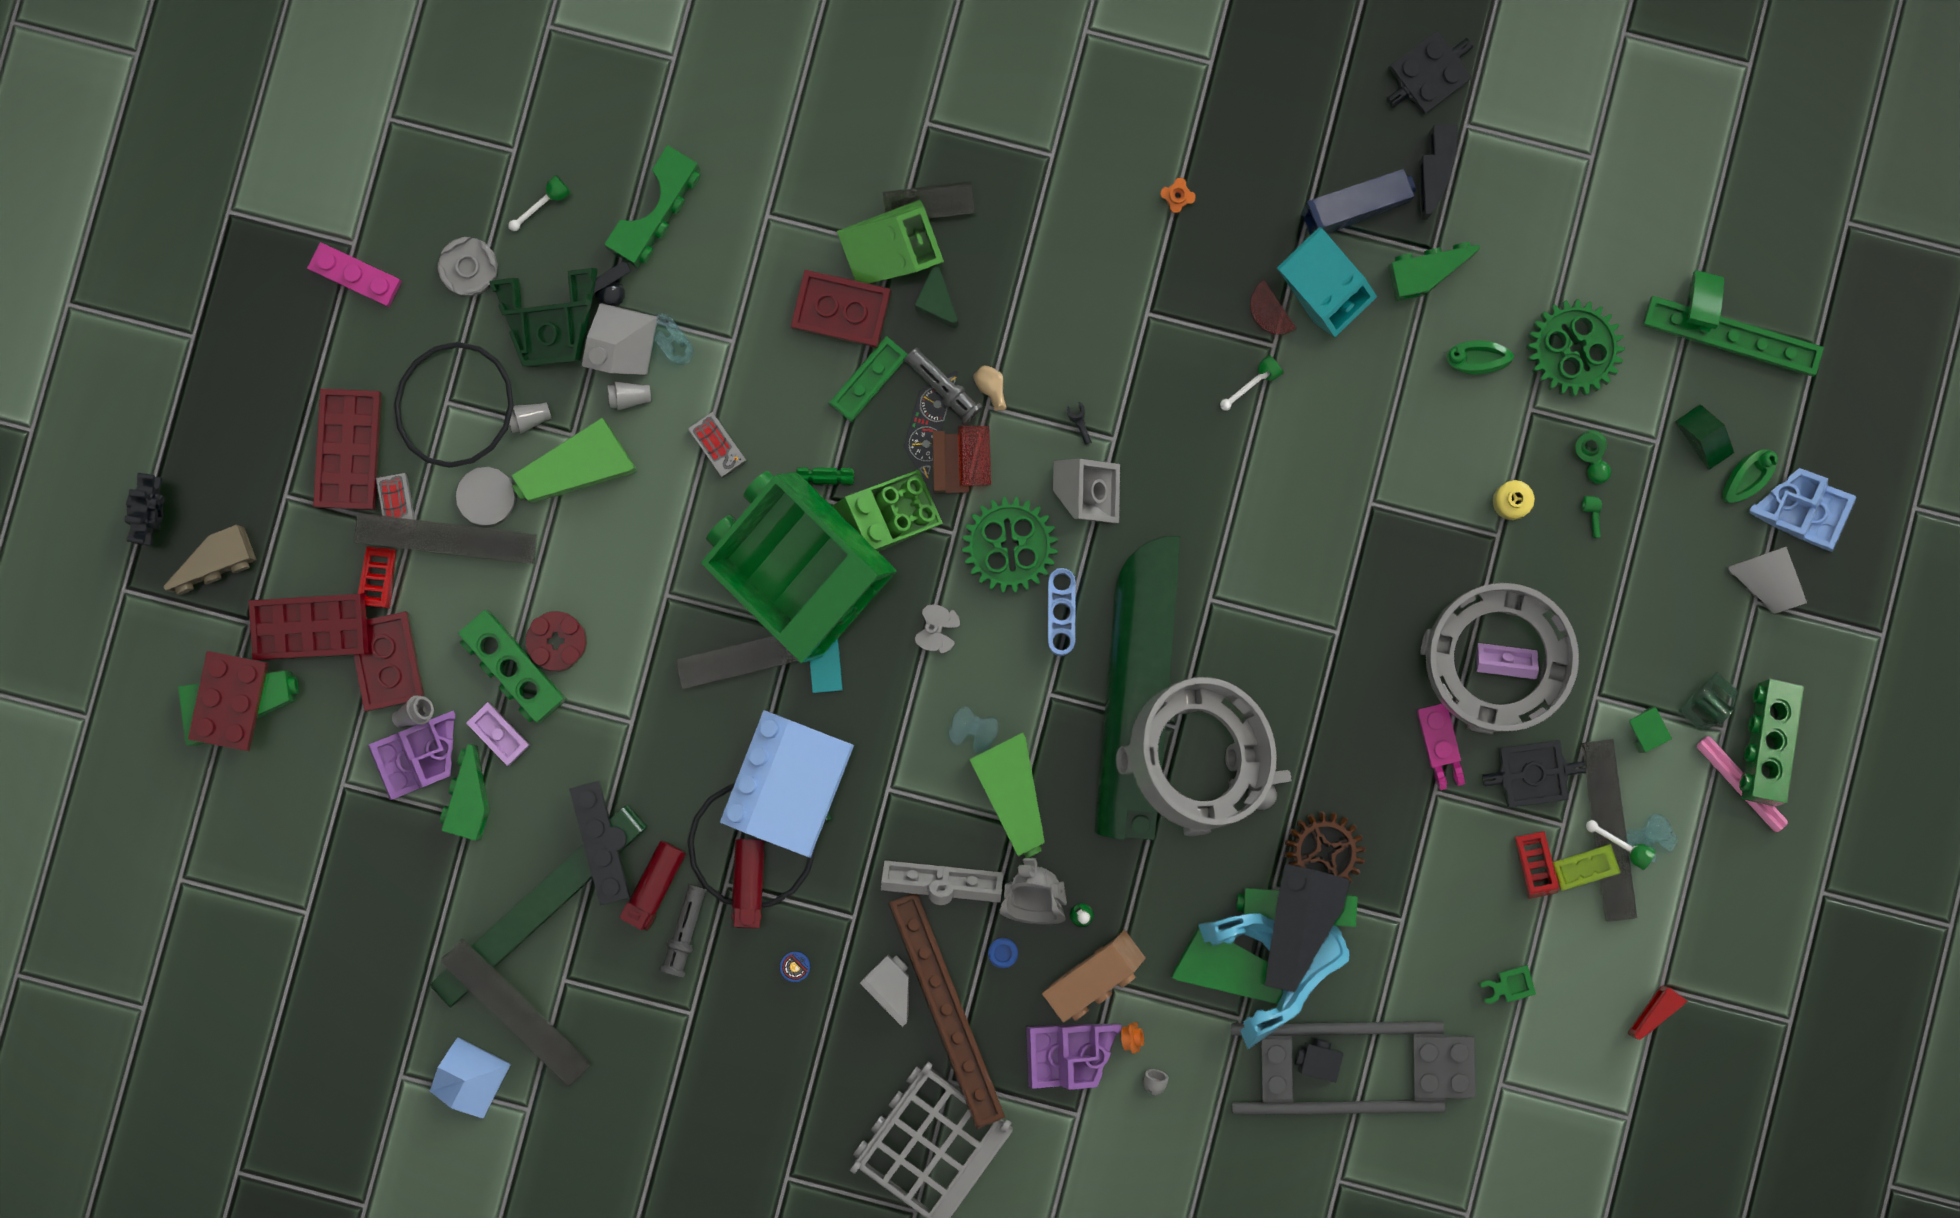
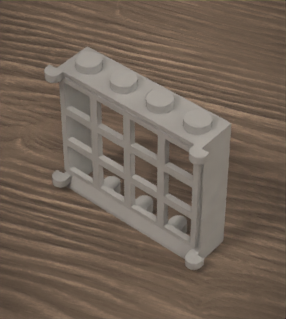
M927 1062L922 1069L917 1066L906 1080L910 1084L904 1094L900 1091L897 1092L888 1105L892 1110L886 1119L880 1116L871 1128V1131L875 1133L868 1143L863 1140L855 1150L853 1156L857 1159L850 1171L855 1174L860 1169L925 1218H951L1012 1133L1013 1127L1010 1126L1011 1122L1008 1119L992 1123L991 1128L979 1142L962 1129L971 1117L969 1109L957 1125L939 1113V1110L951 1094L965 1104L966 1102L961 1089L933 1070V1065ZM928 1077L946 1089L934 1108L915 1095ZM911 1100L930 1113L917 1132L899 1119ZM934 1117L953 1130L941 1148H938L922 1136ZM894 1124L912 1136V1139L900 1155L882 1143V1140ZM957 1135H960L976 1147L964 1165H961L945 1153ZM917 1141L936 1154L923 1172L905 1159ZM877 1147L896 1160L885 1176L866 1163ZM941 1158L959 1170L947 1189L928 1176ZM900 1165H903L919 1177L908 1193L890 1180ZM923 1182H926L942 1194L932 1210L913 1197Z

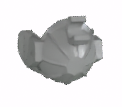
M1024 858V865L1018 866V874L1014 877L1013 882L1005 884V900L1001 904L1000 914L1011 920L1029 924L1049 925L1064 922L1066 918L1061 906L1067 905L1064 882H1059L1055 874L1049 870L1037 867L1036 858Z

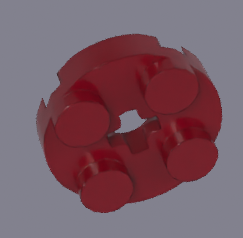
M559 611L547 612L534 619L526 634V648L531 659L537 665L550 671H563L574 666L585 653L587 646V637L582 625L571 615ZM554 633H558L560 638H564V644H559V649L554 650L553 645L548 643V640L553 638Z

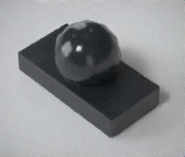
M626 262L620 263L596 278L593 293L596 292V298L599 303L616 307L622 304L625 298V290L621 283L616 280L631 272Z

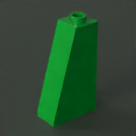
M292 672L266 673L257 719L296 701L295 694L299 693V685L296 676H293ZM200 683L178 686L186 746H200L204 744V742L188 740Z
M1243 887L1242 894H1237L1236 911L1241 912V915L1262 914L1269 919L1275 920L1279 890ZM1347 894L1344 911L1334 925L1356 927L1358 896Z
M1199 926L1170 975L1177 981L1275 1004L1279 1003L1283 994L1281 989L1265 986L1267 961L1233 942L1230 944L1224 942L1212 946L1210 941L1205 943Z

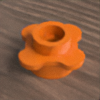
M1183 178L1175 179L1174 184L1170 187H1163L1160 192L1161 198L1166 199L1173 213H1179L1187 204L1194 203L1196 198L1195 193L1187 188L1186 180ZM1180 193L1181 197L1176 198L1175 194Z
M1137 1022L1122 1027L1121 1040L1125 1051L1131 1050L1132 1054L1140 1052V1046L1144 1045L1143 1030L1138 1027Z

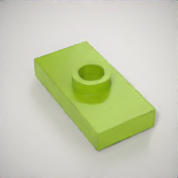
M1611 844L1553 862L1561 891L1621 873Z

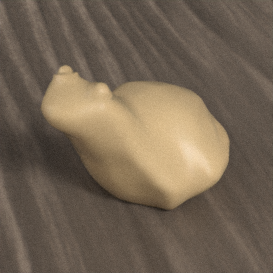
M981 366L973 375L978 389L981 393L990 397L994 411L1005 410L1002 373L990 366Z

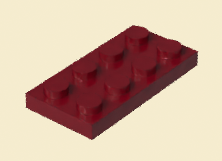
M320 389L313 507L375 510L382 398L380 391Z
M365 593L248 600L252 660L369 653Z

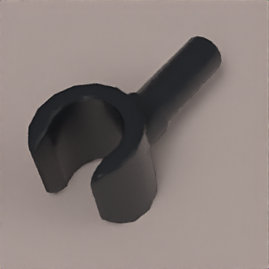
M1078 402L1081 413L1076 416L1072 415L1068 406L1067 415L1070 421L1076 423L1086 445L1092 441L1084 422V406Z

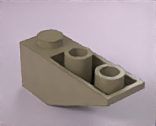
M234 525L209 535L164 585L165 591L176 592L177 595L192 591L194 589L193 585L204 581V584L213 583L222 578L221 574L232 570V573H238L250 568L248 563L256 561V557L245 528Z

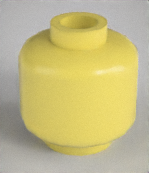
M1512 480L1497 488L1493 495L1494 510L1502 518L1517 520L1530 513L1534 506L1535 498L1529 485L1522 481Z

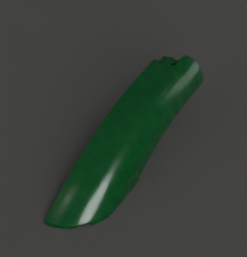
M1164 536L1143 544L1125 561L1116 582L1094 826L1095 833L1109 838L1125 840L1126 837L1155 840L1158 811L1144 797L1134 774L1119 773L1116 766V754L1120 747L1130 744L1135 720L1144 705L1154 695L1168 688L1170 684L1180 536ZM1166 725L1161 732L1158 743V757L1161 769Z

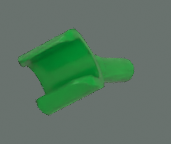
M1586 495L1583 498L1582 511L1592 512L1593 538L1601 537L1599 513L1602 509V501L1598 497Z

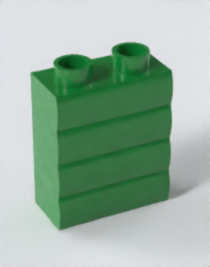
M765 471L754 479L745 490L743 497L750 505L737 520L732 515L724 517L708 533L706 540L713 548L701 561V564L800 663L822 657L897 571L797 472L773 476L769 471Z

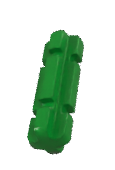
M799 467L796 470L808 483L837 484V482H841V485H851L854 482V470L852 468L837 470V468L813 467V470H809V467Z

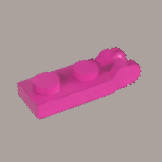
M1443 704L1416 710L1430 768L1434 770L1439 790L1447 788V780L1441 766L1450 763L1457 786L1465 785L1462 767L1459 762L1461 757L1449 711Z

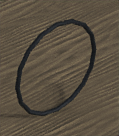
M461 342L434 346L415 359L399 382L394 402L397 429L408 449L426 463L448 468L475 463L494 450L508 430L514 407L511 380L500 361L480 346ZM458 347L478 351L496 365L506 384L508 407L503 427L490 446L472 458L446 462L429 458L412 445L402 427L400 402L405 382L419 363L435 352Z
M734 784L728 785L706 800L694 816L688 838L691 867L701 885L721 902L732 905V900L725 898L709 886L697 867L693 841L701 816L714 800L733 790ZM816 845L811 857L807 859L804 872L792 888L771 901L762 902V907L774 906L796 892L810 873Z

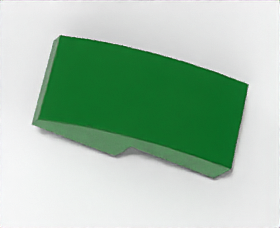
M1697 270L1693 272L1688 297L1690 305L1686 322L1716 329L1719 326L1723 302L1724 277Z

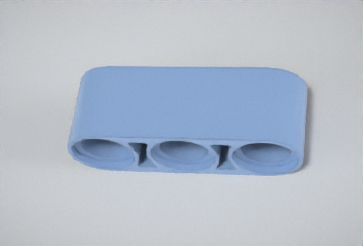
M1060 568L1051 573L1048 581V647L1053 654L1065 656L1072 651L1075 645V577L1068 569ZM1058 575H1065L1070 580V586L1066 590H1058L1053 585V579ZM1060 604L1066 605L1070 610V616L1062 621L1056 619L1053 615L1054 607ZM1064 634L1069 638L1070 645L1066 650H1058L1054 647L1053 638L1056 635Z

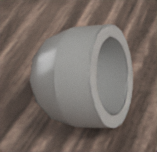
M1149 1069L1145 1072L1143 1086L1147 1092L1152 1091V1095H1159L1166 1089L1169 1077L1163 1071Z

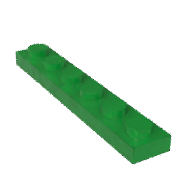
M1656 296L1650 297L1642 326L1811 377L1817 374L1824 350L1822 346L1720 316L1719 326L1716 329L1688 323L1686 321L1689 306Z

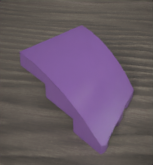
M454 710L430 719L426 724L413 726L368 745L390 800L451 776Z
M1067 1024L1026 1027L1028 1087L1035 1089L1061 1086L1068 1090L1097 1087L1103 1074V1067L1111 1055L1110 1049L1114 1039L1121 1031V1024Z

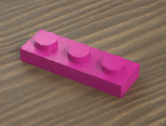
M321 242L307 268L387 307H390L402 283L400 279Z

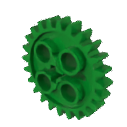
M1579 299L1574 301L1572 307L1565 300L1561 304V310L1554 304L1550 307L1552 315L1545 311L1540 315L1544 323L1541 321L1533 323L1538 332H1530L1528 334V337L1535 340V342L1526 346V349L1534 351V354L1528 357L1527 360L1536 361L1537 363L1531 371H1541L1543 373L1538 380L1539 382L1546 379L1550 380L1549 390L1558 385L1560 395L1564 394L1567 388L1570 389L1572 397L1577 395L1579 389H1581L1584 396L1588 395L1590 386L1594 391L1600 390L1599 381L1605 385L1610 383L1611 380L1607 374L1616 375L1619 372L1613 364L1617 365L1623 362V359L1616 356V354L1625 350V347L1617 345V342L1623 339L1624 336L1615 335L1614 333L1620 325L1614 324L1610 326L1608 322L1613 315L1609 314L1603 318L1601 316L1603 307L1600 306L1595 311H1592L1591 301L1586 303L1584 308H1581ZM1577 321L1586 324L1588 328L1587 335H1581L1576 331L1575 323ZM1562 325H1566L1568 334L1562 329ZM1550 335H1556L1561 339L1562 346L1560 349H1555L1549 344ZM1579 344L1581 349L1578 352L1570 350L1572 345ZM1591 347L1601 351V361H1595L1590 357L1589 350ZM1564 361H1570L1575 365V375H1569L1564 371ZM1583 362L1589 367V371L1584 370Z
M1003 497L1002 505L1000 506L994 500H991L992 509L988 510L983 505L980 506L983 515L980 517L972 514L971 517L976 524H966L965 526L971 532V535L962 536L963 541L970 543V546L962 548L963 553L971 554V557L965 560V564L975 565L970 572L971 575L979 572L982 574L979 580L980 584L987 579L991 581L990 590H993L996 584H1000L1002 593H1005L1007 586H1011L1013 592L1017 593L1018 585L1022 584L1027 591L1029 590L1028 581L1032 580L1038 585L1040 581L1037 575L1040 573L1048 576L1049 574L1044 566H1054L1055 564L1049 558V555L1058 553L1057 549L1050 547V544L1058 541L1057 537H1049V533L1055 530V526H1045L1049 515L1040 518L1038 516L1041 509L1040 506L1031 511L1029 509L1030 500H1027L1023 506H1019L1018 497H1015L1013 504H1008L1007 498ZM1005 519L1010 520L1012 541L1018 542L1019 545L1015 546L1013 551L1015 571L1010 570L1007 548H1002L1001 544L1006 543ZM1018 522H1028L1032 528L1030 534L1027 536L1017 535L1014 527ZM995 524L1001 528L1002 534L998 539L991 540L985 535V529L989 525ZM1024 550L1031 551L1035 556L1034 563L1029 566H1024L1018 561L1019 553ZM993 554L1002 555L1006 561L1005 565L1001 569L991 568L988 563L990 556Z

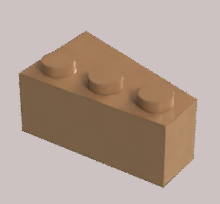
M1124 929L1113 941L1104 947L1101 946L1092 956L1077 964L1049 985L1042 995L1063 1023L1071 1017L1076 1021L1089 1011L1087 1006L1093 1001L1100 1004L1112 995L1110 989L1117 984L1123 988L1134 980L1136 976L1133 973L1146 957Z

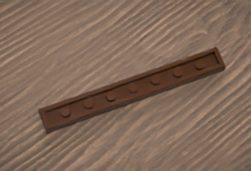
M909 894L889 902L888 905L976 1129L1006 1118L918 894Z

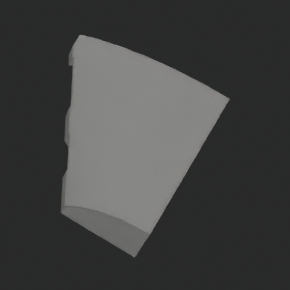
M1787 547L1727 567L1728 572L1731 575H1735L1753 596H1757L1763 602V605L1772 614L1807 603Z

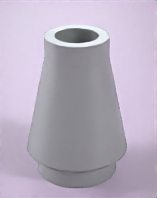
M614 382V385H607L609 409L617 408V411L651 402L649 385Z
M547 402L515 405L509 423L511 432L522 434L542 422L552 419Z
M413 696L399 710L393 713L392 721L399 728L426 724L434 713L433 704L424 696Z

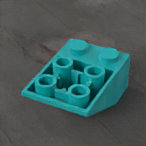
M1321 227L1314 231L1277 267L1314 324L1333 337H1336L1377 298L1366 278Z

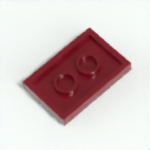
M804 270L791 328L878 348L892 291L885 287Z
M408 612L367 619L369 653L353 654L364 711L405 704L413 696H424Z
M207 651L188 740L250 751L269 663Z

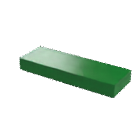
M886 336L878 345V348H875L830 400L829 404L852 423L901 367L908 354Z

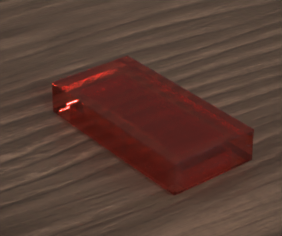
M959 426L960 486H990L989 426Z

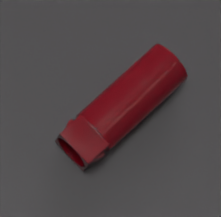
M735 840L732 891L733 913H731L733 928H760L765 841Z
M660 840L619 918L640 930L648 931L687 853Z

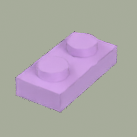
M1478 643L1476 649L1477 672L1537 679L1539 672L1537 650Z
M489 702L466 723L507 766H510L531 746Z

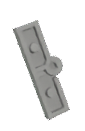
M884 860L881 890L929 895L930 901L937 905H946L951 902L952 898L1001 902L1003 872Z

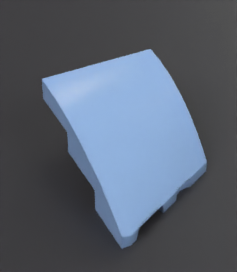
M1799 468L1784 483L1775 487L1768 496L1758 504H1754L1749 513L1790 535L1833 552L1856 501V496L1828 486V478Z

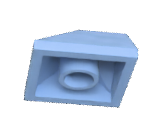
M457 1037L437 1068L430 1092L452 1109L484 1118L511 1063Z

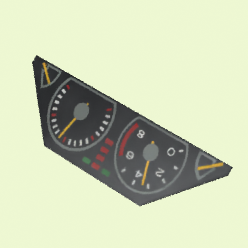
M954 371L946 377L955 384L958 372ZM930 385L919 391L904 443L907 453L916 469L920 470L925 482L928 481L933 463V431H942L948 411L943 402L944 398Z

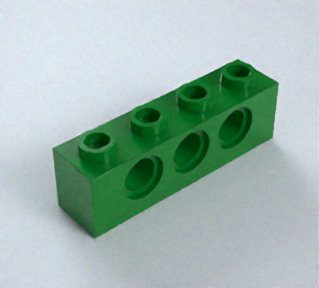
M484 609L458 632L463 639L460 641L462 647L470 655L476 653L482 660L479 666L490 678L494 675L502 683L499 689L509 700L515 698L521 705L518 710L527 721L531 722L534 720L536 723H542L567 701V698L539 666L533 662L531 657L489 610ZM490 638H495L498 642V648L493 654H487L484 649L485 642ZM514 660L518 667L515 675L508 677L504 673V665L508 661ZM533 682L537 687V694L534 698L527 699L523 694V689L526 684Z
M1768 679L1758 683L1755 687L1752 698L1753 703H1755V709L1748 724V730L1751 732L1750 742L1744 751V760L1747 761L1745 773L1741 776L1739 785L1742 791L1741 799L1775 807L1787 804L1804 686ZM1771 706L1778 712L1777 720L1770 714ZM1767 735L1774 742L1773 749H1770L1766 744ZM1763 764L1769 769L1768 778L1764 777L1761 772Z

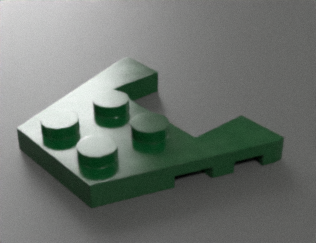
M597 268L567 271L570 302L522 308L519 278L490 281L491 289L493 292H496L500 301L498 306L501 314L506 316L511 331H509V334L523 367L581 360L597 277Z

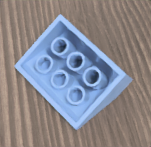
M763 710L720 823L801 855L811 857L854 745Z

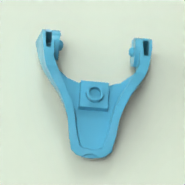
M1247 914L1220 921L1198 924L1204 942L1210 941L1212 946L1224 942L1230 944L1234 942L1236 937L1244 934L1261 941L1270 951L1275 920L1269 919L1262 914ZM1333 925L1328 938L1320 947L1296 992L1283 990L1282 997L1275 1009L1266 1012L1258 1010L1255 1012L1254 1017H1248L1247 1020L1243 1021L1244 1028L1240 1032L1248 1049L1300 1013L1310 992L1320 981L1349 961V949L1346 946L1342 932L1336 925Z

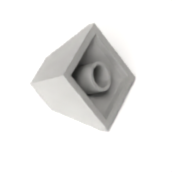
M600 303L587 335L582 366L608 373L648 374L658 317Z
M1086 459L1054 461L1053 491L1074 519L1119 523L1120 464Z
M888 954L862 979L860 984L903 1027L909 1017V975L905 972L909 967L897 955L892 958Z

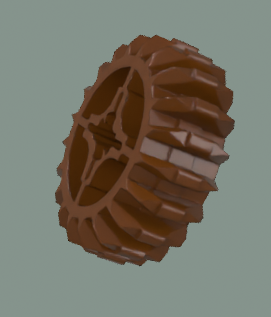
M1323 811L1319 812V821L1317 822L1312 814H1308L1307 820L1309 825H1306L1302 820H1298L1297 825L1302 830L1298 832L1290 829L1289 831L1292 836L1296 837L1295 842L1285 840V845L1293 847V852H1284V857L1294 858V861L1288 864L1306 868L1304 865L1319 861L1323 864L1325 870L1328 871V874L1350 879L1351 884L1353 881L1348 873L1352 872L1355 875H1359L1360 870L1353 866L1355 862L1358 864H1364L1365 862L1363 858H1357L1356 854L1357 852L1363 853L1366 851L1365 847H1356L1355 844L1363 840L1362 835L1354 837L1351 835L1356 831V825H1351L1346 829L1345 825L1348 818L1342 817L1339 823H1336L1337 813L1334 812L1330 814L1329 820L1326 821V815ZM1320 827L1333 828L1344 839L1330 843L1322 834ZM1312 832L1314 847L1309 853L1301 856L1302 843L1305 837ZM1321 843L1325 844V847H1337L1328 853V861L1324 860V857L1319 858L1315 856L1321 851ZM1348 848L1347 861L1338 872L1336 869V856L1339 852Z

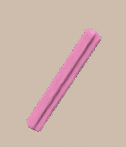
M1704 737L1697 744V748L1742 796L1739 786L1741 776L1743 775L1742 770L1711 737ZM1745 800L1773 831L1779 832L1788 824L1787 819L1775 806Z

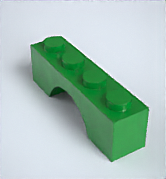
M669 145L666 146L652 168L660 184V198L657 206L648 216L635 221L619 220L604 244L610 252L636 268L641 263L646 264L654 251L651 248L657 238L662 239L670 225L667 223L673 213L677 214L685 203L683 196L688 188L693 189L697 185L701 177L698 163Z

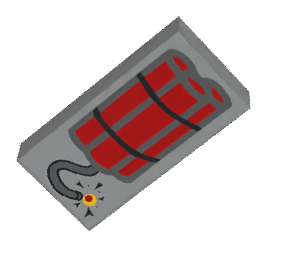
M713 412L688 428L722 478L747 462Z
M401 473L376 478L386 537L417 532L407 474Z

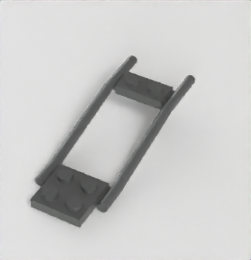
M1444 1022L1284 1023L1262 1039L1263 1102H1233V1114L1445 1113V1098H1476L1474 1036H1444ZM1231 1023V1035L1242 1036L1240 1030L1244 1028V1024ZM1413 1034L1415 1100L1293 1102L1292 1036Z

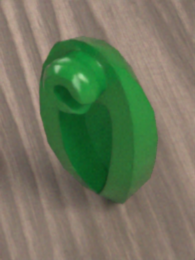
M1481 340L1459 343L1451 347L1447 353V361L1454 369L1466 374L1475 375L1492 373L1506 368L1512 363L1514 358L1513 353L1508 348L1497 343Z
M1760 449L1744 457L1736 465L1726 482L1722 494L1723 501L1726 503H1737L1761 490L1775 472L1778 462L1777 454L1768 449Z

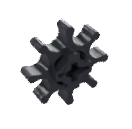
M144 473L137 474L136 490H129L126 502L127 515H125L124 521L130 525L127 542L152 546L153 529L160 530L164 515L163 504L165 498L163 495H159L162 484L161 477Z

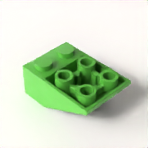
M920 200L837 231L854 279L858 282L869 284L918 272L944 262L927 213Z
M920 470L848 495L832 506L878 552L943 524Z

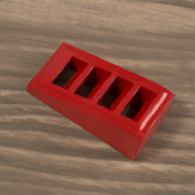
M366 546L358 594L365 593L366 606L390 609L397 555L396 549ZM373 556L388 557L387 563L372 562ZM371 568L386 569L385 575L371 573ZM370 579L382 580L384 584L383 586L370 585ZM369 591L382 592L381 598L368 597Z
M1545 831L1515 837L1528 899L1558 893L1560 888ZM1537 843L1541 845V848L1525 851L1524 846ZM1543 855L1544 860L1530 863L1527 861V858ZM1546 868V872L1531 875L1530 870ZM1547 879L1549 881V884L1534 887L1533 882Z
M1660 986L1629 1029L1628 1035L1641 1040L1684 1006L1687 1000L1671 988Z

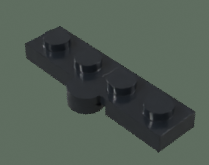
M600 781L570 788L600 906L630 898L619 855V850L623 849L627 843V835L621 828L611 827Z

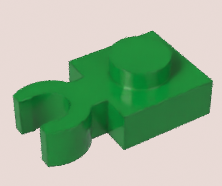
M1528 965L1498 972V982L1483 980L1478 983L1480 988L1490 986L1493 990L1490 997L1483 998L1484 1003H1494L1499 999L1500 995H1504L1505 1002L1507 1003L1536 995Z

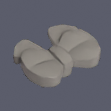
M927 605L922 611L926 620L925 629L916 634V644L927 651L939 650L941 654L950 651L955 643L946 635L941 634L942 627H959V616L954 610H951L949 613L948 609L940 605Z

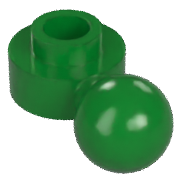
M1588 430L1579 436L1575 450L1582 460L1590 462L1587 469L1588 478L1593 483L1602 484L1607 482L1611 476L1609 464L1601 459L1607 449V441L1600 432ZM1587 441H1595L1597 447L1590 448L1587 445Z

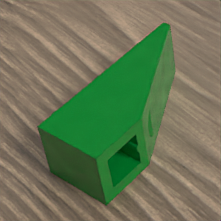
M1463 242L1453 245V250L1442 252L1441 248H1433L1424 251V256L1413 258L1412 254H1404L1395 257V261L1388 267L1395 302L1425 296L1480 250V245L1471 246L1470 242Z
M468 744L467 748H463L460 752L457 765L461 766L458 778L454 777L449 787V794L452 795L449 807L445 806L443 808L440 823L443 824L441 831L480 841L490 810L478 746Z

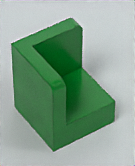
M1656 707L1644 710V713L1629 720V724L1637 738L1634 744L1639 753H1646L1672 740Z

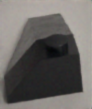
M1285 864L1278 894L1265 986L1296 992L1320 947L1328 938L1333 925L1344 911L1350 879Z

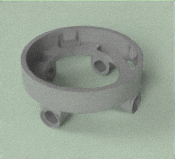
M1496 583L1481 586L1452 601L1439 615L1433 628L1426 629L1420 651L1421 655L1426 656V667L1431 686L1443 706L1456 718L1468 724L1467 729L1493 735L1494 732L1516 731L1529 728L1550 717L1561 707L1570 694L1579 666L1576 636L1563 611L1551 599L1539 591L1513 583ZM1475 595H1478L1482 601L1467 607L1457 616L1455 615L1454 611L1459 606L1463 608L1469 603L1475 601ZM1549 610L1554 614L1551 619L1559 632H1565L1566 636L1560 640L1557 639L1552 626L1542 615ZM1501 612L1523 618L1535 628L1544 644L1546 658L1541 668L1539 684L1528 696L1511 704H1491L1476 698L1463 686L1455 669L1454 651L1460 634L1471 621L1487 613ZM1441 676H1442L1443 679H1444V682H1445L1444 684H1442V682H1441V679H1440ZM1453 697L1458 701L1457 703L1452 700ZM1543 701L1548 706V710L1541 707L1536 712L1528 715L1531 719L1529 721L1522 722L1519 718V715L1531 711Z
M1208 677L1192 678L1171 684L1168 688L1154 695L1144 705L1135 720L1130 744L1120 747L1116 754V766L1119 773L1134 774L1136 782L1147 801L1162 816L1173 823L1183 826L1185 836L1209 834L1212 829L1239 821L1254 812L1270 791L1275 777L1277 761L1274 736L1259 706L1238 687L1226 681ZM1224 698L1228 699L1243 714L1245 718L1242 722L1234 712L1221 703ZM1196 711L1208 713L1222 722L1233 737L1235 743L1227 747L1225 761L1230 771H1237L1230 788L1215 800L1196 801L1183 796L1170 785L1162 772L1158 757L1159 738L1166 723L1176 714ZM1249 787L1252 792L1243 802L1246 806L1242 810L1237 811L1233 805L1240 800Z

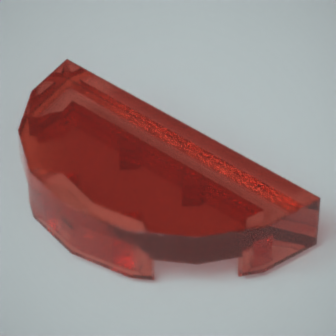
M1263 280L1255 288L1250 299V312L1254 322L1262 330L1271 334L1285 335L1295 331L1297 328Z

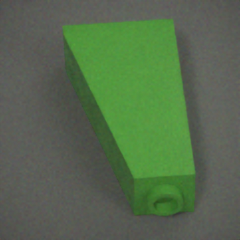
M601 418L511 476L516 482L512 487L521 500L526 498L527 501L535 503L628 476L638 470L608 423Z
M1021 733L969 760L1017 855L1024 854L1025 858H1029L1042 851L1040 845L1044 844L1045 840L1026 737L1024 733Z

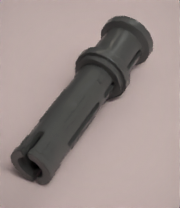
M918 347L912 350L904 361L944 398V405L947 408L951 407L962 418L961 422L964 425H967L982 410L983 406L980 403L976 404L965 393L963 386H956ZM929 372H931L939 380V382Z
M688 884V890L673 939L667 941L668 951L664 964L659 967V971L685 977L686 973L683 970L688 954L693 951V945L690 942L707 889Z

